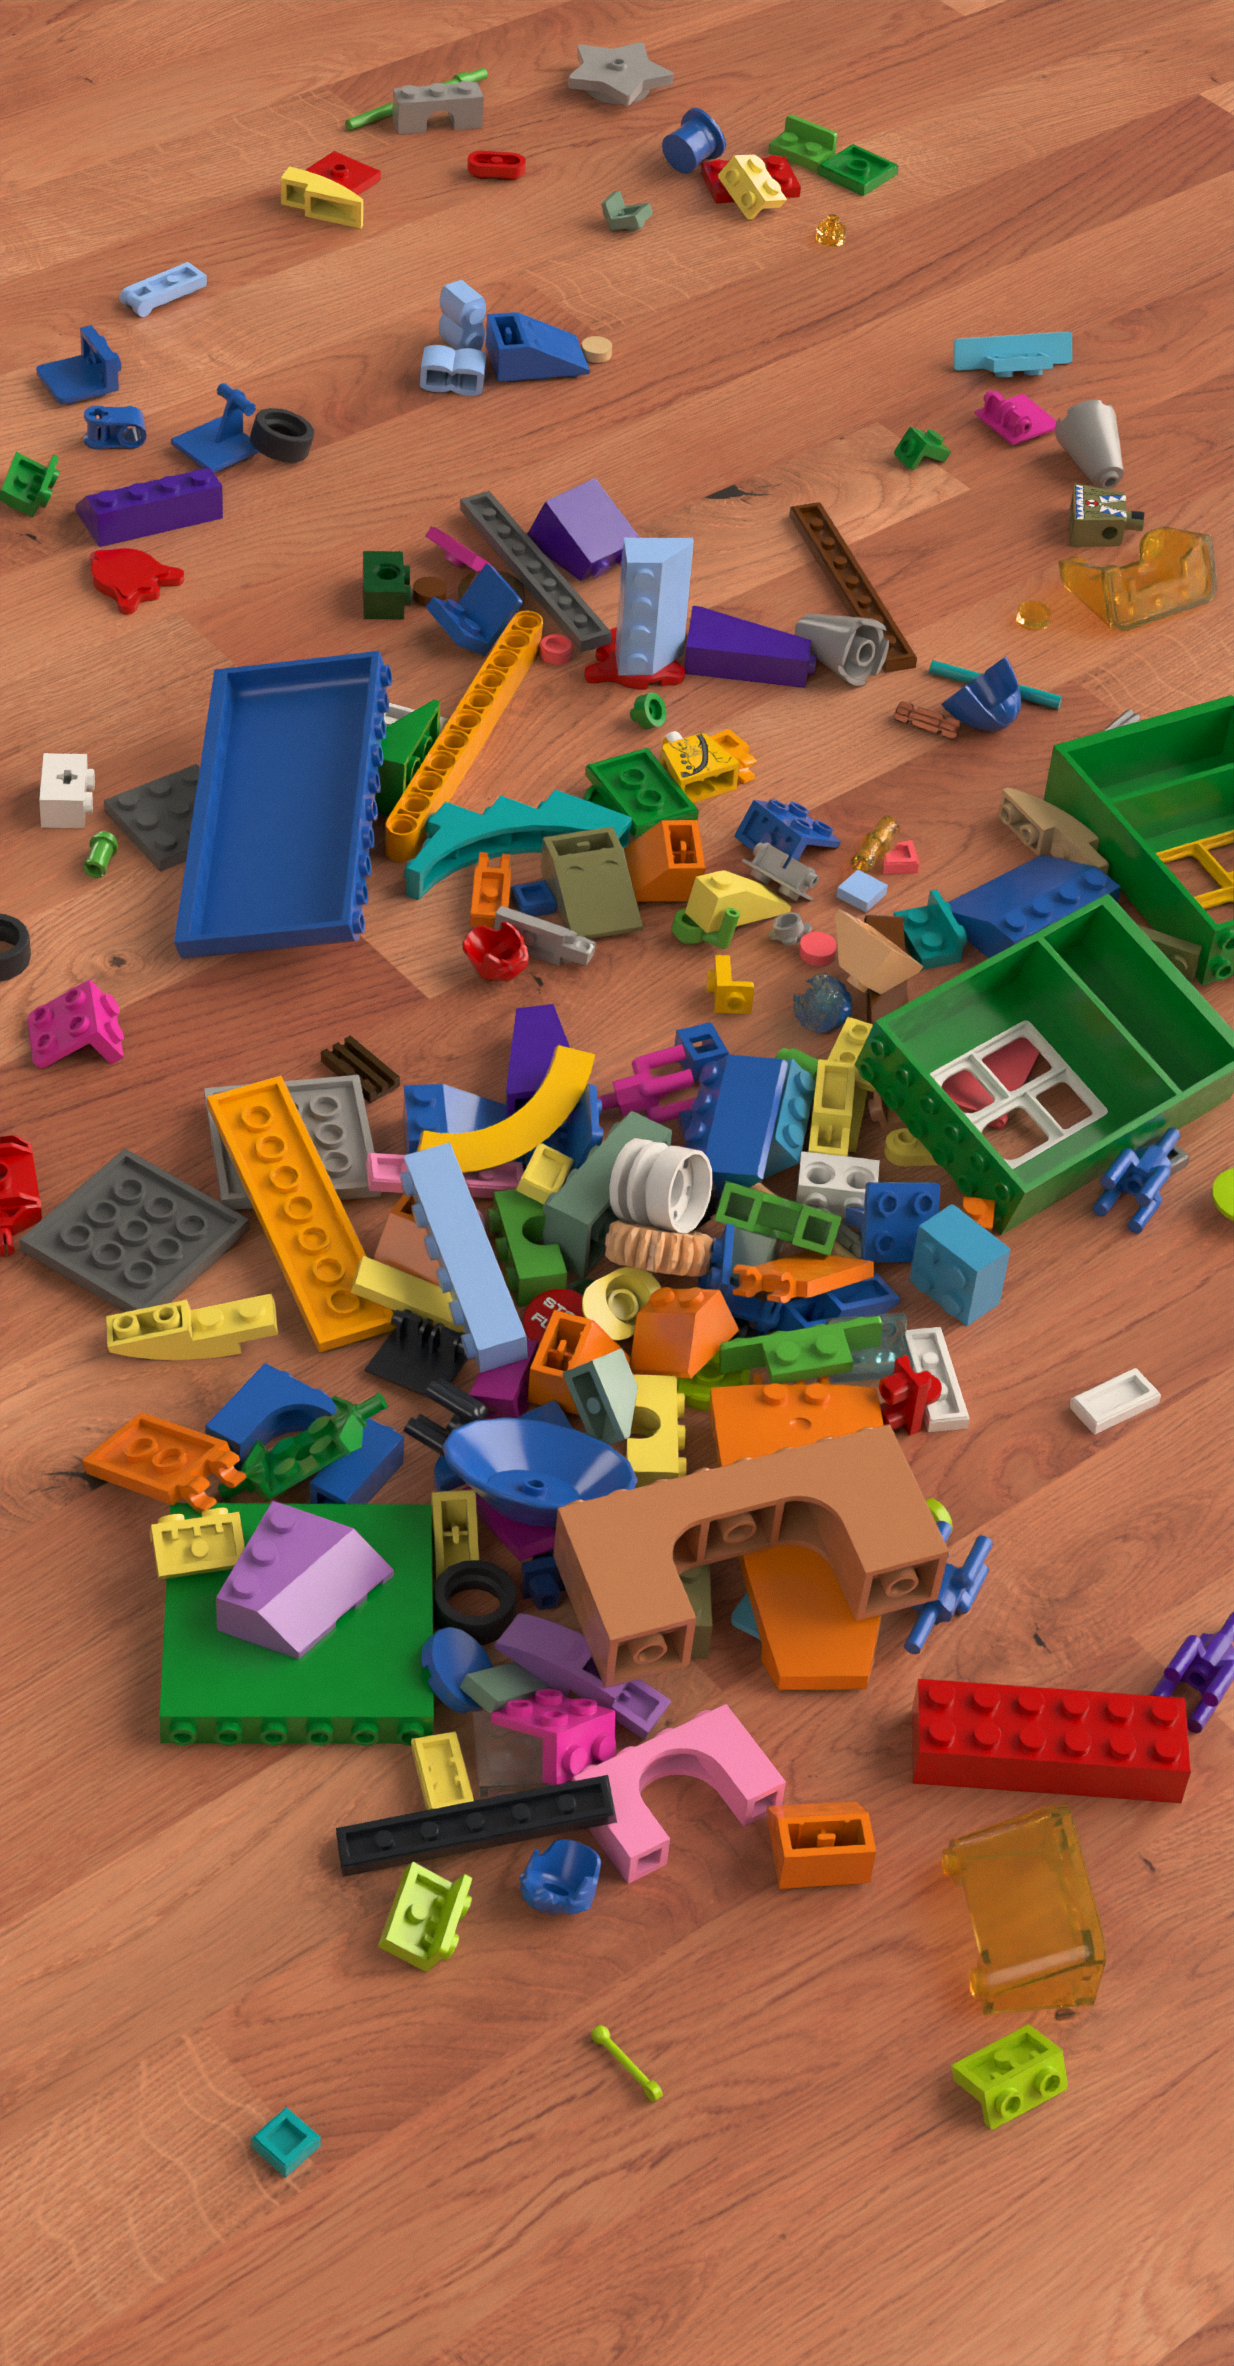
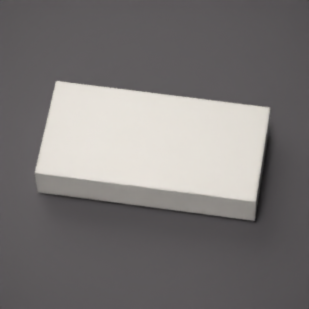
M1134 1368L1071 1398L1069 1408L1095 1435L1158 1405L1161 1394L1137 1368Z

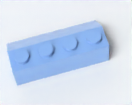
M624 538L615 646L618 675H654L683 655L693 538Z

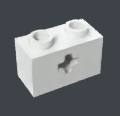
M44 753L39 798L41 828H85L86 814L93 813V792H88V790H94L95 771L94 769H88L87 754Z

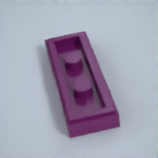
M468 1486V1487H465V1488H462V1489H463V1490H470V1489H472V1488H471L470 1486ZM476 1493V1512L478 1517L519 1561L554 1549L555 1532L551 1527L531 1526L513 1521L500 1515Z

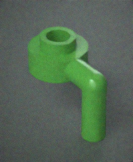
M727 908L719 932L706 933L685 913L686 909L676 912L671 931L679 941L689 945L705 941L719 949L729 947L740 916L738 910Z

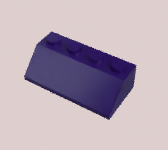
M211 468L196 469L189 473L165 476L158 480L135 483L127 487L104 490L97 494L85 496L75 505V511L97 545L103 547L222 519V484Z

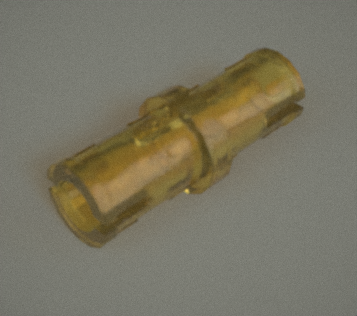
M891 816L881 817L872 833H867L861 840V848L850 861L851 866L855 865L852 868L855 872L859 869L869 874L880 857L883 858L888 853L890 842L900 831V825L895 827L898 823L895 818Z

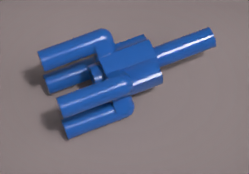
M1168 1128L1156 1145H1150L1146 1148L1139 1147L1136 1153L1130 1148L1123 1149L1100 1180L1101 1185L1106 1189L1093 1205L1094 1213L1101 1217L1105 1216L1120 1195L1128 1192L1136 1197L1137 1203L1141 1206L1127 1226L1130 1231L1136 1234L1140 1233L1162 1203L1159 1191L1170 1177V1170L1172 1169V1163L1168 1160L1167 1155L1180 1139V1132L1175 1128Z
M938 1521L936 1524L946 1544L952 1532V1526L945 1521ZM983 1535L976 1538L961 1568L946 1563L938 1600L912 1606L919 1613V1616L904 1644L907 1652L915 1655L920 1653L934 1624L950 1622L955 1611L959 1614L969 1612L989 1572L984 1562L993 1545L990 1538Z

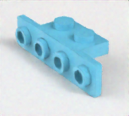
M1068 331L960 338L953 341V368L957 371L986 369L994 372L995 377H1012L1013 371H1024V375L1043 374V369H1053V364L1072 362V333Z

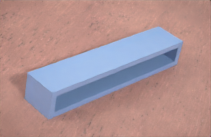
M451 1143L404 1155L405 1172L400 1173L402 1188L406 1197L413 1195L416 1204L412 1205L413 1216L418 1229L425 1227L428 1236L424 1237L426 1251L430 1261L437 1259L440 1269L436 1270L438 1282L442 1292H450L453 1301L449 1302L451 1317L455 1326L462 1325L465 1331V1335H461V1340L468 1360L475 1358L480 1373L527 1359L525 1331Z

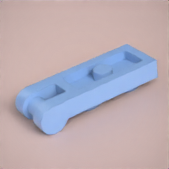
M186 262L124 288L120 293L119 299L125 306L132 307L137 315L146 317L153 308L206 287L207 275L189 262Z

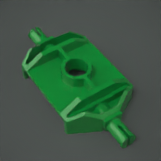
M378 1392L364 1402L353 1405L347 1400L333 1396L331 1400L336 1405L337 1412L335 1414L316 1419L307 1430L293 1438L286 1437L280 1440L269 1452L260 1440L256 1441L240 1471L246 1474V1478L235 1488H230L223 1483L219 1484L218 1490L225 1501H229V1499L247 1489L250 1494L255 1492L266 1502H269L273 1497L282 1495L291 1486L338 1459L346 1458L351 1455V1452L361 1449L363 1428L367 1426V1419L388 1408L385 1399Z

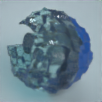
M826 972L816 974L811 979L805 980L814 989L808 988L805 994H793L794 1016L797 1017L802 1026L818 1034L838 1029L841 1024L845 1023L847 1017L852 1016L851 1009L853 1004L850 992L846 990L845 984Z

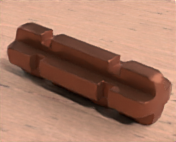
M904 701L900 702L895 710L894 718L896 721L908 724L910 721L912 722L911 726L934 734L942 732L943 737L952 740L957 738L961 730L960 720L952 717L944 719L943 714L919 706L917 709H914L913 704Z

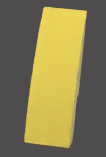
M290 166L281 177L282 205L304 209L305 217L362 228L363 199L351 190L323 176Z
M818 1059L808 1152L848 1156L856 1077L855 1063Z

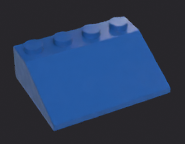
M1040 855L948 903L951 906L952 914L957 923L964 927L967 941L987 958H991L1107 893L1118 903L1121 886L1095 866Z

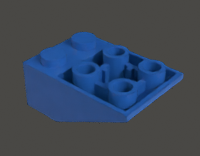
M518 312L487 314L485 347L498 381L543 380L548 377H576L578 375L590 374L576 335Z

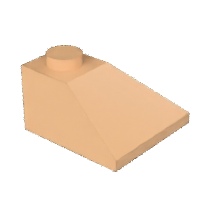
M840 909L836 913L839 966L850 974L847 981L860 991L865 993L869 988L882 995L918 974L924 967L872 926Z

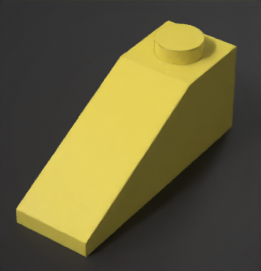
M722 870L695 878L685 913L706 933L719 931L727 908H734L739 911L740 916L736 925L739 926L788 913L791 911V906L771 887Z

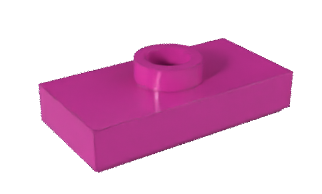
M435 526L430 527L425 537L446 550L447 553L444 557L460 568L465 563L478 572L482 570L485 564L492 565Z

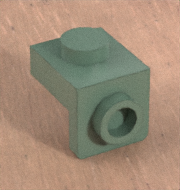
M620 191L612 192L601 203L603 215L607 220L610 231L620 229L636 231L645 225L644 222L653 214L650 203L625 206Z

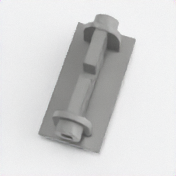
M758 843L753 850L755 858L752 862L743 858L742 862L753 868L750 875L766 884H769L771 879L781 884L778 891L795 901L798 900L800 895L811 901L813 900V897L806 894L808 888H814L819 880V876L815 874L813 868L804 865L794 858L791 859L786 869L782 868L789 855L773 847L770 843Z

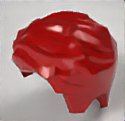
M502 922V928L496 930L480 925L474 927L465 936L462 950L470 960L476 973L482 979L508 982L520 974L528 965L529 955L524 943V937L508 922Z

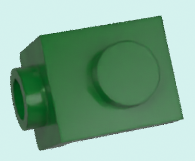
M909 427L894 450V455L908 469L915 470L923 456L945 462L951 451L942 443L944 438L931 429L924 432Z

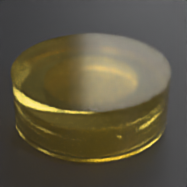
M1025 601L1018 606L1016 621L1025 629L1042 630L1049 625L1051 610L1040 601Z

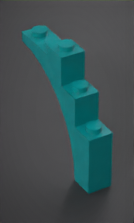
M556 789L546 801L539 803L537 809L500 795L491 807L485 808L482 815L445 801L436 813H431L427 819L425 832L428 833V838L424 842L422 850L415 859H410L404 869V879L407 880L406 896L420 900L435 884L454 872L479 862L480 852L488 853L489 859L501 857L502 854L542 853L543 837L613 827L624 850L630 844L632 817Z

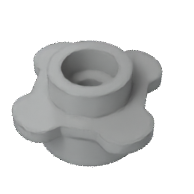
M788 912L778 916L773 921L774 929L770 930L768 935L771 940L782 941L783 945L789 946L800 942L804 934L811 932L812 927L810 923L802 922L800 914Z

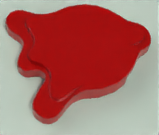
M130 548L97 550L89 556L93 585L104 595L113 598L118 604V610L123 614H133L141 602L159 599L160 587L180 586L184 582V571L182 569L162 565L151 555L141 550Z
M617 627L610 629L611 644L596 649V659L600 662L586 666L584 671V678L588 683L614 682L637 690H647L648 683L660 680L661 686L678 685L685 678V669L677 660H674L654 675H618L615 653Z

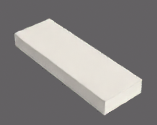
M941 1327L901 1330L900 1343L904 1355H907L910 1359L912 1370L915 1373L929 1371L942 1384L939 1400L933 1404L926 1405L924 1409L923 1419L927 1432L968 1429L969 1415Z

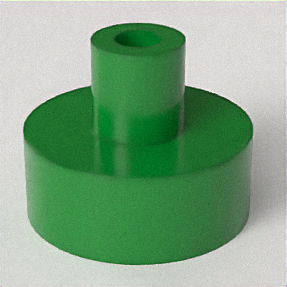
M654 692L638 696L634 702V708L630 710L631 719L634 722H638L644 729L662 726L666 720L665 703Z

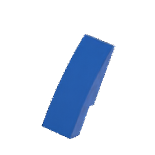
M874 1273L873 1278L813 1297L784 1303L779 1311L781 1317L779 1323L773 1330L775 1332H787L810 1328L817 1324L828 1325L850 1321L858 1317L881 1316L898 1305L901 1298L877 1273Z

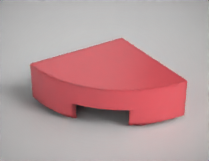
M913 840L896 844L895 849L885 854L882 866L883 875L918 873L919 861Z

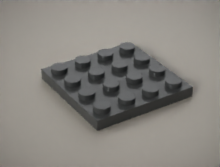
M124 1148L20 1238V1251L123 1312H129L172 1302L249 1231V1219Z

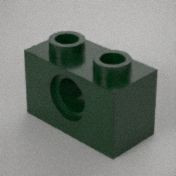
M363 551V618L404 620V606H411V586H406L410 585V565H404L403 551Z

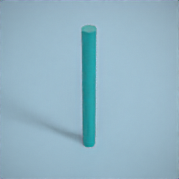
M932 660L929 668V673L967 684H970L972 680L982 674ZM1019 684L1021 699L1055 709L1060 708L1063 696Z

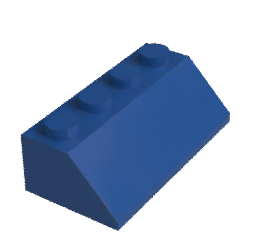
M728 1054L716 1063H709L700 1073L697 1098L692 1105L693 1115L690 1127L685 1134V1148L700 1150L708 1157L712 1168V1184L715 1183L717 1189L711 1193V1196H718V1202L725 1180L749 1188L763 1180L788 1063L783 1059Z

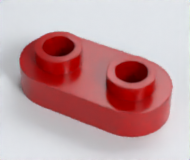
M475 151L470 153L467 158L468 172L479 179L496 177L516 180L525 174L526 159L518 153Z

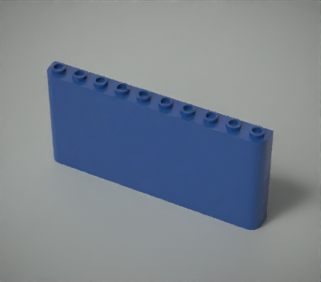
M380 651L214 670L174 944L182 959L356 942L359 940L360 933L365 932V919L362 909L363 905L368 903V889L365 882L366 876L371 875L369 848L374 847L372 821L377 820L375 793L380 792L378 766L383 765L381 739L386 738L384 713L389 712L387 686L392 685L390 666L384 665Z

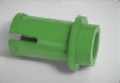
M105 831L98 832L92 836L89 842L91 849L86 862L83 864V870L92 878H102L106 874L111 857L116 855L118 851L116 837Z

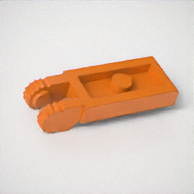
M479 853L478 867L475 866L470 926L485 925L489 928H494L496 911L500 906L509 908L512 869H510V854H502L499 868H490L488 853Z

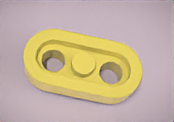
M908 1128L896 1129L887 1135L884 1154L891 1163L904 1167L938 1165L934 1161L932 1154L918 1138H915L909 1132Z

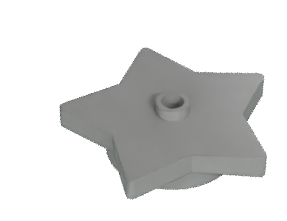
M642 42L614 49L579 44L577 45V58L581 66L568 77V88L585 90L591 97L602 102L629 106L631 103L644 99L652 88L672 85L674 73L648 60L645 46Z

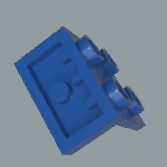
M485 564L459 603L452 599L443 601L432 597L426 608L457 646L486 656L522 605V600L493 566Z
M770 799L769 802L753 800L734 835L735 838L752 851L758 843H770L773 847L789 855L782 867L784 869L787 868L792 858L797 861L799 860L806 845L838 848L841 844V841L832 834L833 829L829 825L819 820H813L808 816L809 810L793 801L789 804H783L775 799Z

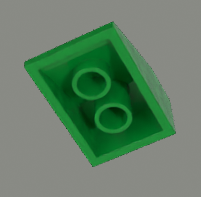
M432 700L386 727V738L381 739L383 765L378 766L380 792L375 793L377 814L385 816L391 814L437 740L440 726V701Z

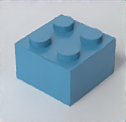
M951 1204L919 1225L909 1281L920 1292L925 1293L942 1306L949 1315L954 1316L965 1326H968L1000 1304L1011 1249L959 1208Z

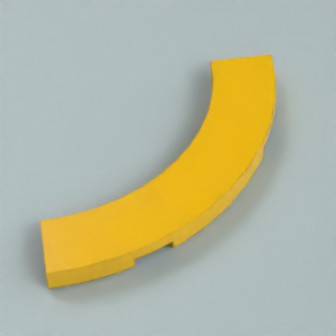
M558 1045L554 1049L551 1064L540 1087L519 1111L498 1124L477 1131L452 1134L424 1130L420 1134L417 1152L450 1142L462 1174L494 1169L527 1154L538 1143L540 1144L559 1128L572 1112L591 1074L595 1054Z

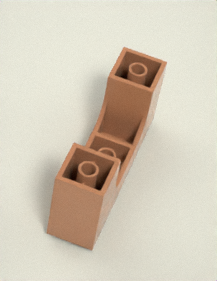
M890 1424L876 1428L865 1427L855 1433L837 1438L825 1437L813 1444L797 1448H782L773 1454L754 1459L742 1458L733 1464L714 1469L702 1468L690 1475L670 1480L659 1479L647 1486L631 1490H615L607 1496L587 1501H572L566 1506L558 1508L553 1557L604 1688L690 1665L696 1616L679 1577L680 1574L689 1569L776 1546H803L817 1552L830 1564L855 1621L938 1600L949 1550Z

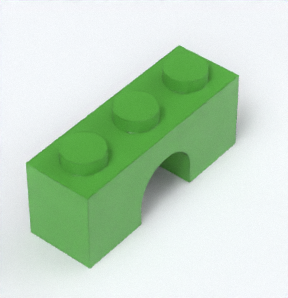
M726 1180L714 1215V1221L735 1225L734 1227L771 1236L829 1256L831 1255L842 1219L840 1215Z
M513 1189L494 1192L493 1209H487V1223L490 1233L496 1232L497 1234L495 1239L496 1255L499 1262L505 1261L504 1281L508 1291L514 1292L517 1306H526L536 1296L545 1291L566 1289L567 1271L559 1244H536L543 1243L541 1235L545 1228L546 1215L543 1213L544 1204Z

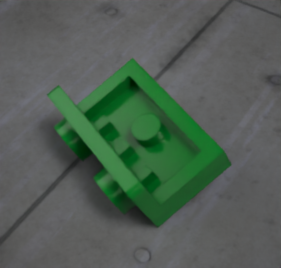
M16 452L0 489V501L33 517L39 506L46 507L53 490L51 489L60 473L59 470L55 469L59 457L52 455L45 467Z

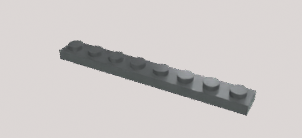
M490 491L460 499L461 512L580 652L611 644V631Z

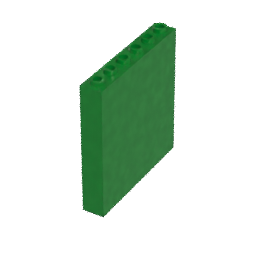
M189 1503L170 1505V1515L183 1514L185 1520L202 1517V1513L194 1510ZM216 1503L210 1509L227 1508L228 1513L239 1512L244 1546L246 1547L271 1503ZM284 1504L354 1528L394 1570L393 1577L385 1584H377L367 1593V1600L356 1609L351 1607L336 1621V1627L300 1659L217 1631L216 1597L233 1569L166 1579L159 1712L160 1743H173L181 1746L192 1743H219L226 1746L235 1744H267L271 1746L281 1744H312L316 1746L327 1744H357L361 1746L403 1744L411 1746V1739L433 1735L434 1693L427 1680L432 1676L428 1666L423 1669L421 1662L422 1647L427 1639L433 1635L431 1504Z

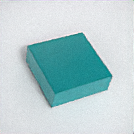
M287 2107L251 2138V2148L285 2178L321 2146V2137Z

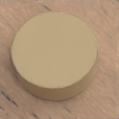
M592 336L582 341L581 349L588 362L604 363L612 357V343L610 340L600 336Z

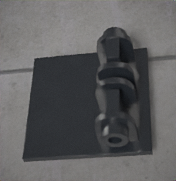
M409 1309L404 1311L396 1310L391 1319V1325L396 1326V1328H394L366 1366L365 1372L424 1396L432 1381L437 1383L440 1378H443L452 1383L468 1361L461 1340V1335H465V1333L456 1332L444 1327V1324L440 1322L433 1327V1319L427 1318L422 1322L423 1318L413 1314Z

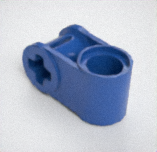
M91 406L84 411V419L87 422L84 443L90 448L133 449L140 447L146 441L147 434L144 416L141 410L136 407Z

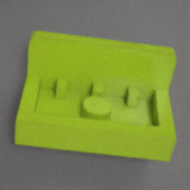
M412 1862L404 1869L378 1947L425 1972L429 1971L441 1959L447 1961L453 1954L459 1941V1935L455 1934L457 1924L466 1915L472 1901V1897L468 1895L472 1877L462 1874L452 1883Z

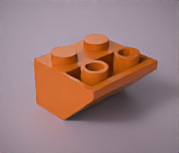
M662 820L624 848L637 902L689 901L695 878L705 875V862L698 820Z
M404 1193L388 1216L373 1260L440 1286L436 1270L440 1269L437 1259L430 1261L424 1243V1237L428 1236L425 1227L418 1229L413 1216L412 1205L416 1204L413 1195L406 1197Z
M554 1310L530 1367L528 1402L545 1405L556 1400L562 1411L579 1415L562 1373L621 1349V1347L594 1320ZM623 1350L630 1366L631 1357Z
M857 1801L766 1807L779 1889L870 1883L876 1847L869 1813Z

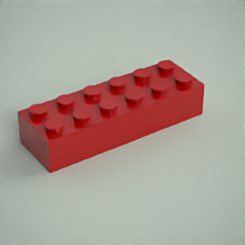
M918 1678L912 1706L913 1784L1182 1803L1191 1773L1185 1698Z

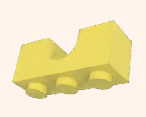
M633 1374L638 1390L631 1433L643 1434L649 1437L644 1439L627 1438L625 1458L630 1462L638 1482L635 1488L647 1486L659 1479L670 1480L686 1476V1457H678V1450L685 1449V1425H678L677 1419L684 1418L685 1396L684 1393H677L676 1376Z

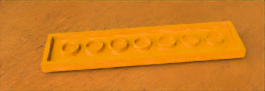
M282 1076L207 1096L208 1110L318 1352L321 1353L393 1331L396 1326L391 1325V1319L394 1314L392 1309L351 1293L358 1264L366 1254Z

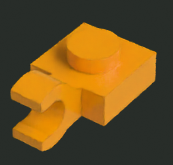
M730 729L709 736L739 761L738 781L745 784L756 778V775L749 770V767L756 765L757 762L749 754L750 745Z

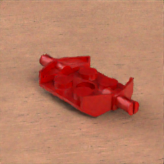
M17 1135L0 1137V1175L4 1176V1178L0 1179V1256H5L4 1244H6L8 1256L15 1252L12 1236L42 1220L32 1145Z

